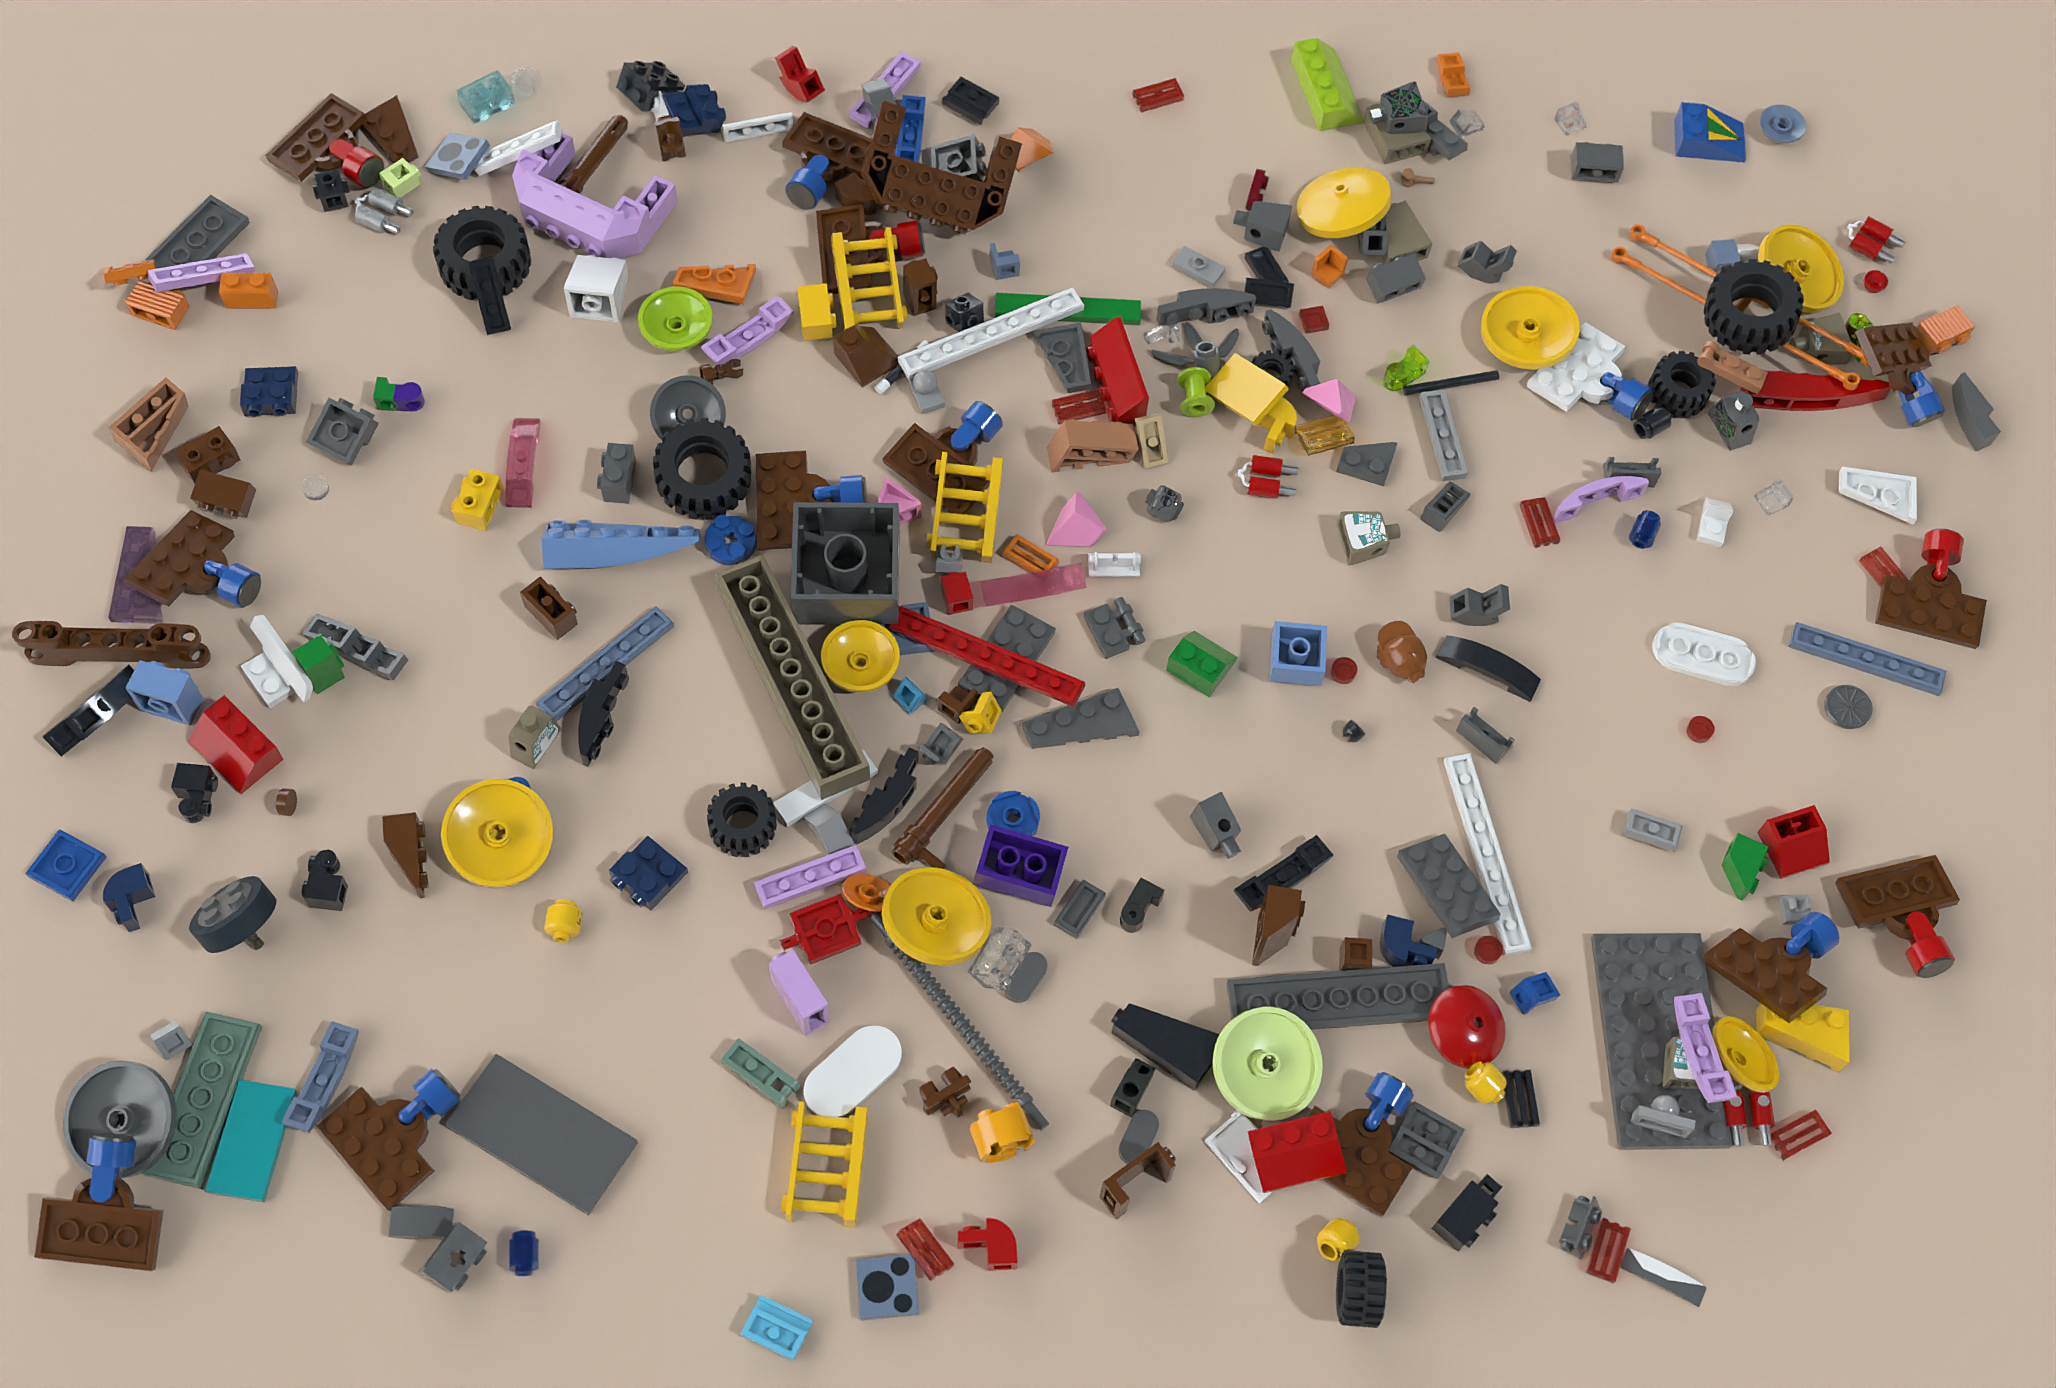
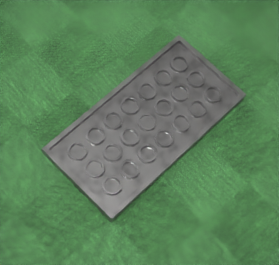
M1701 933L1593 934L1591 942L1618 1150L1729 1149L1732 1146L1730 1127H1727L1723 1101L1708 1103L1700 1089L1663 1088L1662 1085L1666 1044L1672 1037H1680L1674 998L1702 993L1710 1015L1708 1025L1711 1034L1713 1033L1714 1019L1706 965L1703 960L1704 951ZM1669 1095L1675 1098L1679 1104L1678 1116L1696 1121L1695 1129L1687 1138L1678 1137L1632 1124V1113L1639 1106L1651 1108L1652 1102L1656 1097Z

